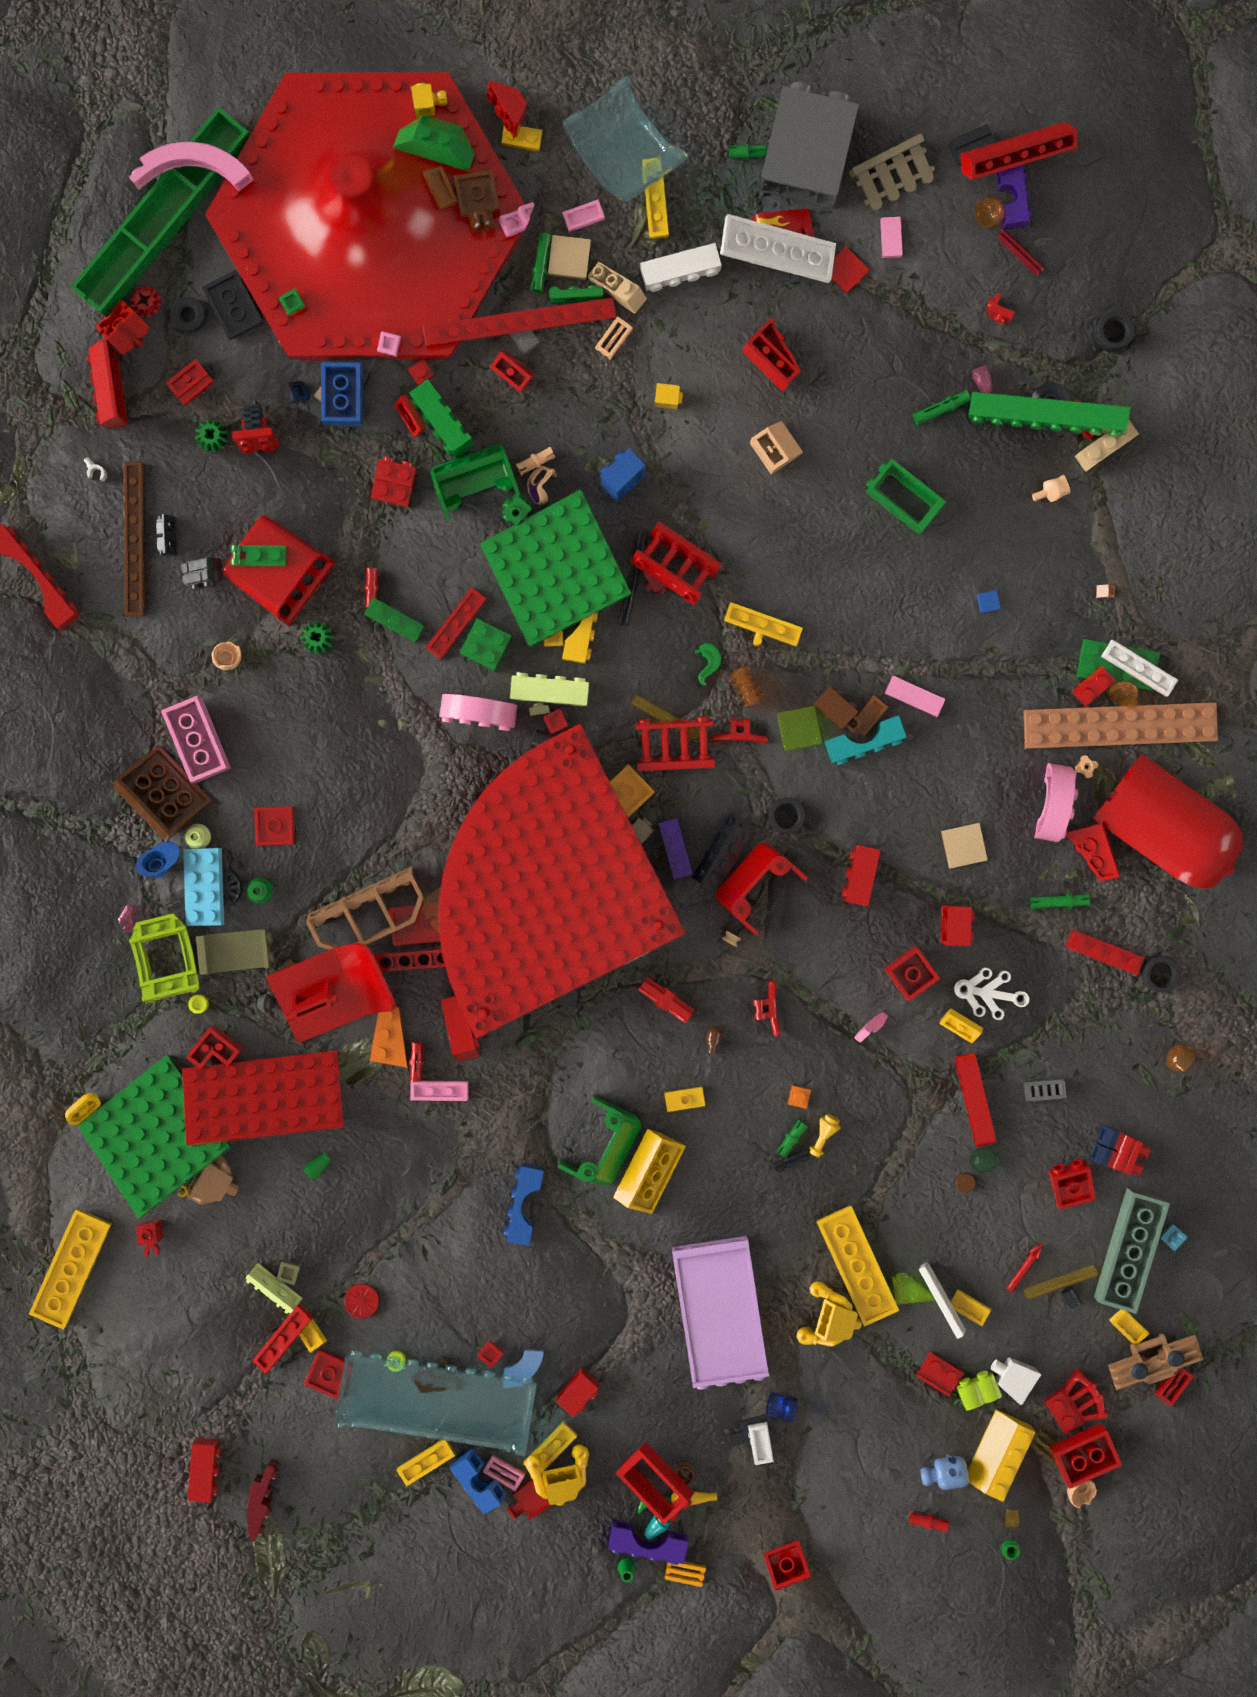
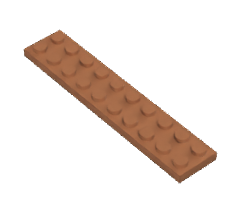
M1217 703L1024 710L1025 749L1218 741Z

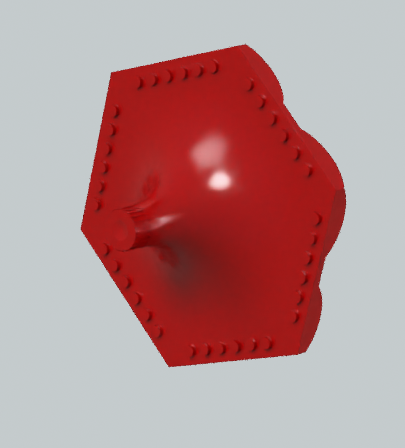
M448 72L285 73L237 157V160L250 172L254 180L238 192L232 183L225 179L205 214L289 359L307 361H335L355 357H385L413 361L451 358L463 341L426 346L422 326L476 318L484 297L498 273L510 259L525 232L524 230L506 237L498 221L500 216L517 211L525 203ZM425 83L431 84L432 94L446 91L447 105H434L435 116L430 117L462 126L475 153L469 171L394 148L399 130L418 119L415 114L411 86ZM442 166L458 199L454 176L493 170L500 211L493 213V229L486 232L483 222L480 223L482 233L474 232L471 228L469 217H461L459 202L457 205L440 210L424 178V171ZM296 288L306 307L289 316L279 297ZM381 332L401 336L397 357L377 351Z

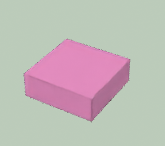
M381 332L377 351L397 357L401 336Z

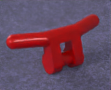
M731 718L730 733L711 736L712 742L728 740L752 741L762 744L768 742L766 736L750 733V718H744V720ZM736 728H743L744 733H736Z
M770 980L768 998L753 1000V1005L756 1006L754 1016L756 1020L770 1018L773 1035L779 1037L781 1031L776 1006L777 983L775 980ZM764 1005L769 1006V1012H764Z

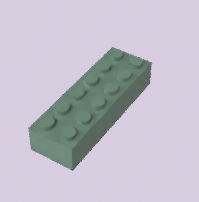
M1129 1188L1126 1189L1094 1294V1298L1099 1303L1137 1314L1169 1209V1202L1156 1196Z

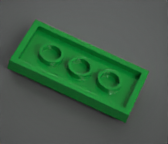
M1083 640L1076 678L1087 679L1098 668L1103 666L1115 679L1113 683L1115 685L1148 691L1154 690L1101 657L1109 643ZM1126 647L1158 667L1159 652Z

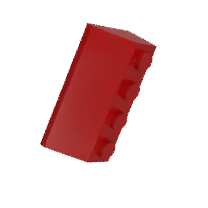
M103 339L90 346L89 354H87L88 363L92 367L90 380L95 388L93 400L98 408L96 419L105 429L127 426L128 421L117 349L107 339Z

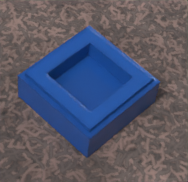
M997 590L977 594L980 613L1001 609Z

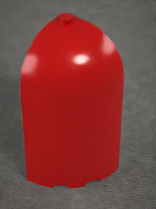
M1143 754L1138 757L1115 788L1116 792L1113 791L1093 817V820L1098 823L1103 822L1107 830L1175 878L1190 886L1202 889L1215 887L1225 876L1229 878L1236 869L1233 865L1243 849V835L1237 823L1225 811Z

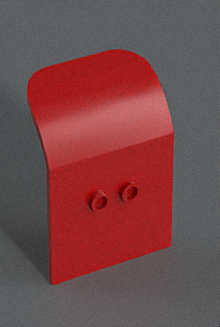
M361 943L335 947L266 976L298 1044L366 1015L389 1012L396 1008L394 998L373 954L365 944Z

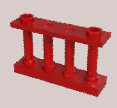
M658 521L650 535L653 541L644 553L637 550L631 562L637 568L642 569L682 596L687 602L695 605L702 594L698 589L707 576L714 579L722 564ZM661 543L670 550L660 564H658L650 556ZM677 554L686 561L675 575L667 570L666 567ZM693 565L702 572L691 586L682 578Z
M698 716L697 719L669 721L640 719L639 722H635L636 730L642 729L643 757H641V760H637L638 771L715 767L714 756L708 754L707 726H713L712 718L709 719V716ZM680 727L681 755L679 758H672L669 751V728ZM688 727H699V757H691L689 755ZM661 728L662 756H660V759H653L650 756L649 729Z

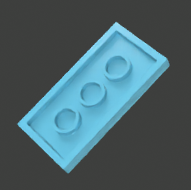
M222 848L183 849L186 926L224 925Z

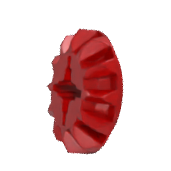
M143 285L140 288L136 287V290L131 293L129 302L131 309L137 315L150 317L158 312L161 306V298L154 288ZM141 296L145 297L146 299L149 298L147 300L149 307H147L143 303L140 304L142 302Z

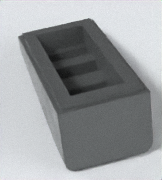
M1061 1077L1023 1082L1026 1102L1067 1098L1065 1080ZM1055 1084H1058L1059 1093H1056ZM1039 1085H1042L1043 1095H1040ZM1047 1085H1050L1051 1094H1048ZM1031 1086H1034L1035 1096L1031 1094Z

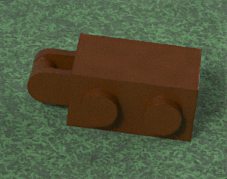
M829 686L814 702L813 706L841 731L846 727L852 734L856 735L864 727V724L856 717L858 713L856 710L857 706L852 701H846L842 698V692L836 687L832 689ZM851 720L856 722L853 727L848 724Z

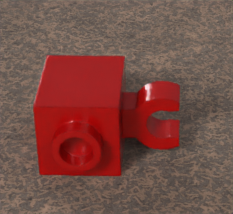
M161 1219L141 1222L136 1226L138 1246L146 1245L144 1249L145 1257L150 1255V1249L155 1250V1256L159 1255L160 1247L156 1243L163 1239Z

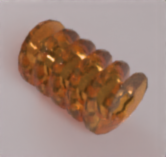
M742 667L727 674L733 675L729 680L730 682H736L733 689H739L736 696H743L739 700L740 703H746L742 708L743 710L759 703V700L763 697V695L756 694L760 688H753L757 681H750L754 675L746 673L750 667Z

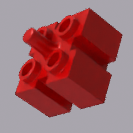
M120 300L111 309L112 313L108 317L105 316L95 328L124 355L131 351L134 345L137 348L143 346V342L140 339L147 334V330L150 327L124 301Z

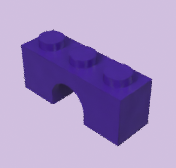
M1023 165L996 173L998 192L1008 191L1014 197L1013 203L1004 204L1000 210L1002 230L1026 227L1029 220H1031V209L1027 205L1029 190L1025 188L1027 172L1025 169L1023 170Z
M678 819L658 823L673 879L691 875L692 870Z

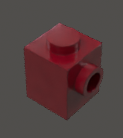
M643 573L646 579L644 584L649 593L653 591L654 595L658 593L662 595L670 590V588L648 573Z

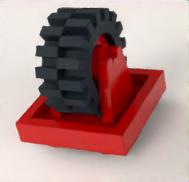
M260 405L244 406L242 431L232 432L233 440L240 451L251 454L258 450L270 452L280 448L278 438L272 428H268L262 407Z

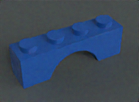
M522 1163L521 1168H517L515 1179L518 1180L517 1187L513 1186L511 1198H515L514 1205L509 1206L507 1216L511 1217L510 1224H506L504 1235L507 1236L506 1242L529 1246L534 1223L524 1215L522 1202L529 1193L540 1190L545 1167Z

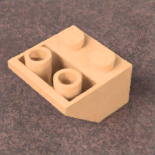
M782 421L767 427L751 438L750 441L751 446L771 475L803 454V451Z

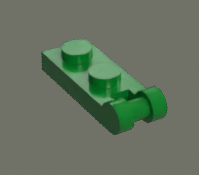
M596 285L588 286L587 289L569 287L568 290L552 287L549 290V298L554 304L603 299V288H599Z
M231 545V552H233L231 566H287L286 546ZM241 553H246V559H241Z

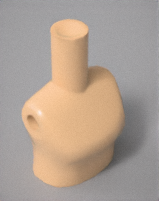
M1062 475L1045 481L1043 483V490L1032 494L1033 500L1038 501L1047 497L1050 502H1053L1064 495L1070 494V487L1066 477Z

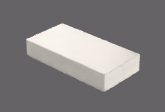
M767 1422L748 1425L755 1465L774 1462Z

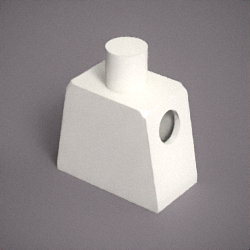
M1011 1357L1004 1364L996 1359L991 1365V1370L997 1373L995 1377L997 1384L1020 1405L1023 1404L1041 1376L1035 1367Z

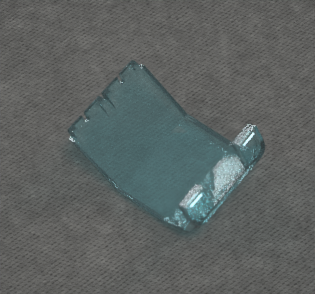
M628 75L611 86L609 92L582 111L579 109L562 123L573 147L588 169L608 193L623 202H629L688 159L687 153L669 144L646 117L631 90L630 85L632 81Z

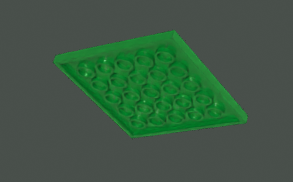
M581 489L519 522L517 526L513 525L480 543L529 647L632 595Z
M170 1055L164 1056L77 1125L138 1219H142L232 1147L229 1141L194 1146L186 1145L182 1072Z

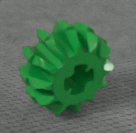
M207 419V425L200 422L202 429L196 428V432L199 435L195 436V439L200 441L199 447H204L206 452L212 449L216 453L217 447L224 449L222 442L228 443V440L224 437L228 436L229 433L224 431L225 425H219L218 420L215 419L212 423L210 419ZM210 433H213L215 436L213 439H211Z
M315 621L314 627L311 623H308L309 630L302 629L306 635L300 636V639L306 640L302 646H309L307 651L310 653L314 650L315 654H319L320 648L324 653L327 652L325 646L332 647L328 640L334 639L333 636L328 635L332 632V629H326L327 624L325 623L320 626L318 621ZM315 634L321 635L319 642L313 640Z

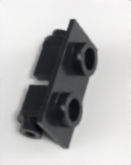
M162 514L156 520L157 534H163V537L157 538V551L159 555H177L176 517Z

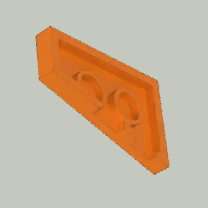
M396 1006L393 1011L378 1013L370 1061L408 1067L400 1007Z

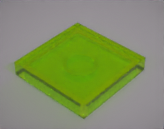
M815 706L777 713L784 751L822 744Z

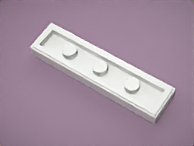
M1114 640L1110 641L1101 656L1166 697L1169 696L1178 679Z
M928 1262L922 1264L919 1271L957 1339L964 1336L966 1329Z

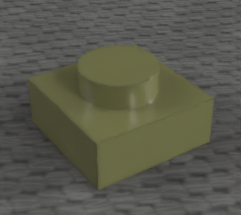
M544 702L535 703L532 708H529L531 717L550 713L549 706L545 705Z
M282 1260L276 1280L295 1285L301 1265Z

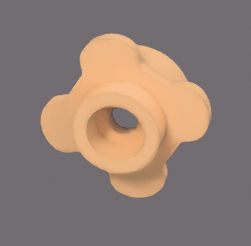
M1082 756L1081 761L1075 767V771L1085 775L1086 778H1091L1093 776L1092 772L1098 767V763L1091 761L1088 756Z

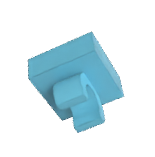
M1173 1223L1160 1235V1238L1174 1251L1188 1238Z

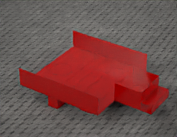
M531 1480L512 1493L517 1502L506 1508L512 1519L525 1512L529 1520H531L552 1505L549 1504L548 1499H544L537 1494L534 1481Z

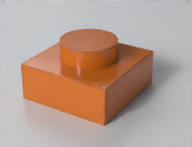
M792 1085L788 1105L807 1109L811 1089Z

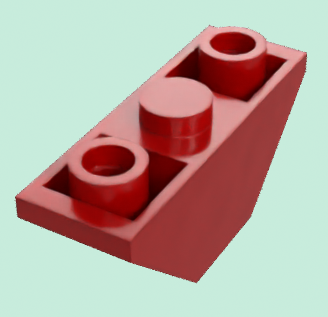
M489 81L488 91H486L489 103L493 104L497 116L501 117L505 129L511 133L513 138H516L526 116L527 103L518 89L495 81Z

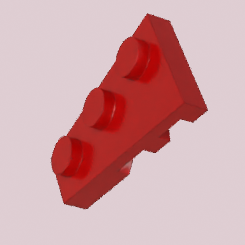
M1103 822L1066 831L1068 839H1071L1077 851L1083 855L1087 864L1100 881L1120 877L1117 862Z

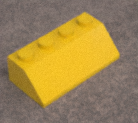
M647 1129L617 1188L614 1198L627 1208L652 1214L686 1146L659 1132Z
M996 1409L968 1468L969 1482L985 1494L1003 1502L1036 1433L1032 1426Z

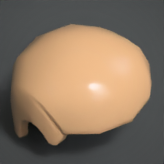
M230 641L218 644L212 652L213 663L221 670H233L241 661L240 647Z
M1092 1480L1071 1489L1067 1488L1070 1502L1077 1508H1081L1082 1504L1090 1505L1097 1492Z

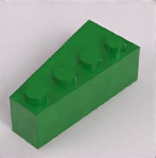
M428 379L409 392L412 398L410 401L416 410L418 408L423 413L421 418L426 425H432L434 428L432 433L438 441L442 439L445 443L443 448L449 457L453 455L455 459L459 458L474 447L470 435L466 434L462 424L454 418V414L444 404L443 399Z

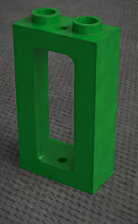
M893 459L889 463L884 461L878 469L881 473L877 478L873 476L866 484L869 488L865 493L920 535L946 501ZM888 476L893 477L929 506V511L922 520H916L879 490L880 485Z

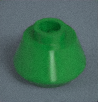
M258 877L248 883L246 892L251 901L260 904L267 902L271 898L273 888L267 879Z

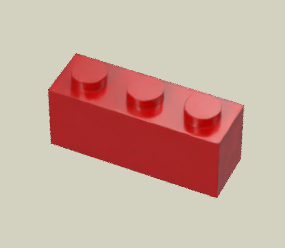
M855 845V849H851L850 859L852 863L851 867L847 868L845 878H848L847 886H843L841 897H844L843 901L863 906L869 905L881 850Z
M196 1437L192 1443L187 1501L211 1503L214 1496H217L218 1484H216V1477L219 1476L220 1465H217V1459L221 1455L219 1439Z

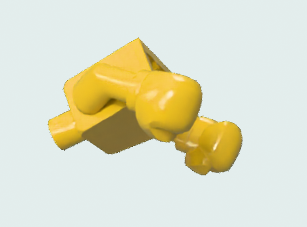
M816 1281L811 1284L809 1288L810 1293L815 1297H823L825 1299L816 1331L813 1332L811 1327L800 1328L797 1332L799 1343L804 1345L821 1344L833 1347L843 1342V1340L851 1339L854 1329L859 1330L862 1324L861 1320L857 1318V1312L852 1310L851 1303L844 1296L833 1292L823 1282Z
M575 1445L573 1447L571 1455L575 1458V1465L543 1471L542 1474L540 1469L541 1459L537 1454H531L526 1459V1468L531 1478H533L537 1494L544 1499H548L550 1505L562 1506L567 1501L575 1500L578 1492L586 1485V1467L589 1458L587 1447L583 1445Z

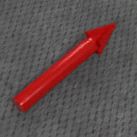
M1043 1244L1029 1251L1030 1255L1006 1287L1007 1290L1013 1292L1036 1259L1039 1260Z

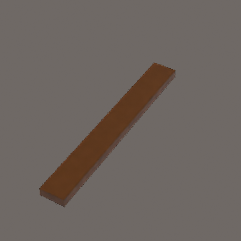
M123 462L124 616L145 617L144 463Z

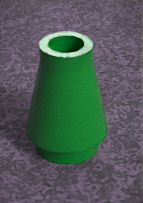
M324 1152L316 1159L307 1163L303 1171L314 1181L321 1176L332 1160Z
M629 1558L622 1559L618 1564V1572L624 1582L632 1581L637 1569L636 1563Z

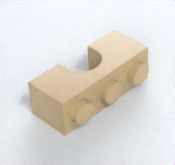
M1128 420L1126 435L1111 437L1110 434L1106 433L1080 451L1075 457L1086 472L1139 433L1130 420Z

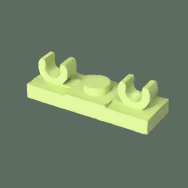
M259 1263L255 1265L246 1277L248 1284L251 1282L255 1285V1290L260 1289L261 1292L277 1303V1307H283L285 1313L289 1312L291 1314L302 1300V1297L283 1282L277 1281V1278Z

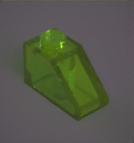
M899 1273L896 1274V1277H891L893 1296L897 1305L935 1300L932 1292L911 1275Z

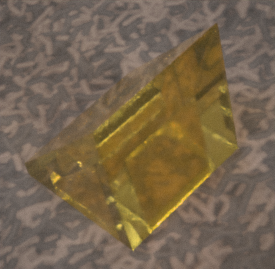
M1006 1510L1005 1527L1017 1528L1019 1525L1018 1511Z

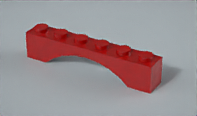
M1 523L0 555L16 559L33 574L43 594L44 613L56 628L65 629L80 616L77 612L78 607L71 600L68 601L66 599V592L59 585L56 586L53 583V576L47 570L44 572L40 567L42 565L40 560L35 555L31 556L28 552L30 548L24 541H19L16 537L18 533L10 525L6 526Z

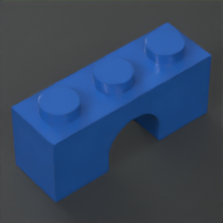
M471 1449L458 1457L450 1467V1470L473 1499L476 1506L483 1514H486L501 1505L507 1493L496 1479L491 1482H484L478 1477L477 1474L483 1467L484 1462L476 1451Z

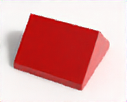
M799 1540L763 1553L775 1591L811 1578L809 1566Z

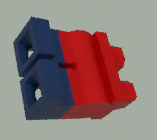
M1103 1125L1097 1139L1103 1145L1096 1143L1090 1159L1095 1163L1111 1167L1129 1175L1131 1173L1141 1175L1144 1165L1137 1163L1136 1159L1138 1155L1147 1158L1150 1149L1143 1145L1141 1141Z

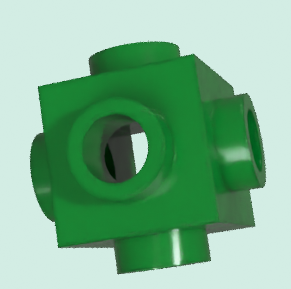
M515 493L512 498L508 497L502 503V513L504 514L502 517L511 524L513 522L517 526L519 522L529 517L530 514L528 512L532 509V504L521 494L516 496Z

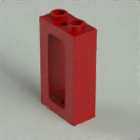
M647 1442L640 1446L615 1472L663 1524L669 1520L673 1522L680 1514L678 1511L681 1508L686 1510L692 1503L690 1499L694 1492ZM643 1458L678 1495V1498L673 1503L668 1502L636 1468L635 1464Z

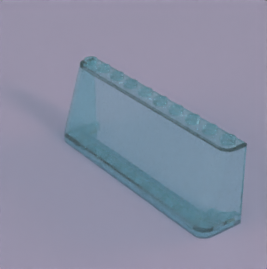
M351 1351V1354H346L333 1427L343 1428L344 1425L349 1426L350 1424L351 1428L356 1426L505 1449L507 1450L506 1452H510L513 1449L516 1455H526L537 1383L533 1382V1378L522 1377V1380L514 1379V1375L503 1374V1377L495 1376V1373L490 1371H484V1374L476 1373L477 1370L465 1368V1371L457 1370L458 1367L446 1365V1368L438 1367L439 1364L427 1362V1365L419 1364L420 1361L409 1359L408 1362L400 1361L401 1358L390 1356L389 1359L381 1358L382 1355L372 1353L370 1356H365L360 1351ZM414 1381H418L422 1388L430 1383L435 1385L429 1389L445 1387V1391L434 1390L428 1393H421Z

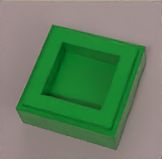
M296 288L279 297L289 316L306 307Z

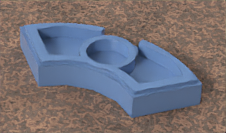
M525 1349L519 1362L511 1366H505L503 1387H514L529 1380L540 1367L544 1350Z

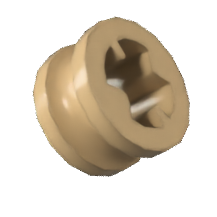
M726 930V936L722 937V939L737 947V941H740L741 938Z

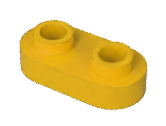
M95 1093L83 1095L66 1111L65 1117L70 1125H79L94 1113L101 1104L98 1095Z

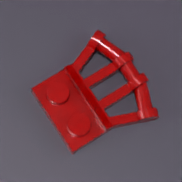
M1079 1369L1072 1374L1064 1387L1043 1400L1065 1434L1077 1426L1083 1425L1085 1421L1109 1417L1108 1411L1105 1410L1104 1395L1097 1390L1096 1383L1085 1377ZM1079 1381L1084 1385L1070 1395L1068 1394L1076 1382ZM1087 1392L1092 1394L1090 1398L1077 1406L1073 1402ZM1095 1403L1097 1404L1098 1411L1081 1414L1088 1407Z

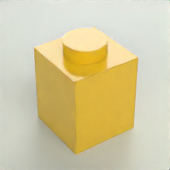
M657 383L655 407L677 409L678 404H682L683 392H679L680 386Z

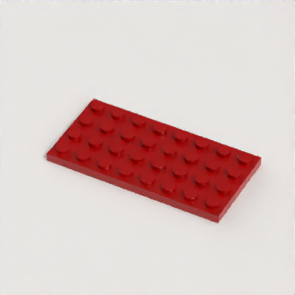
M338 1051L235 1062L229 1066L218 1064L204 1066L202 1069L198 1067L182 1069L187 1146L344 1127Z

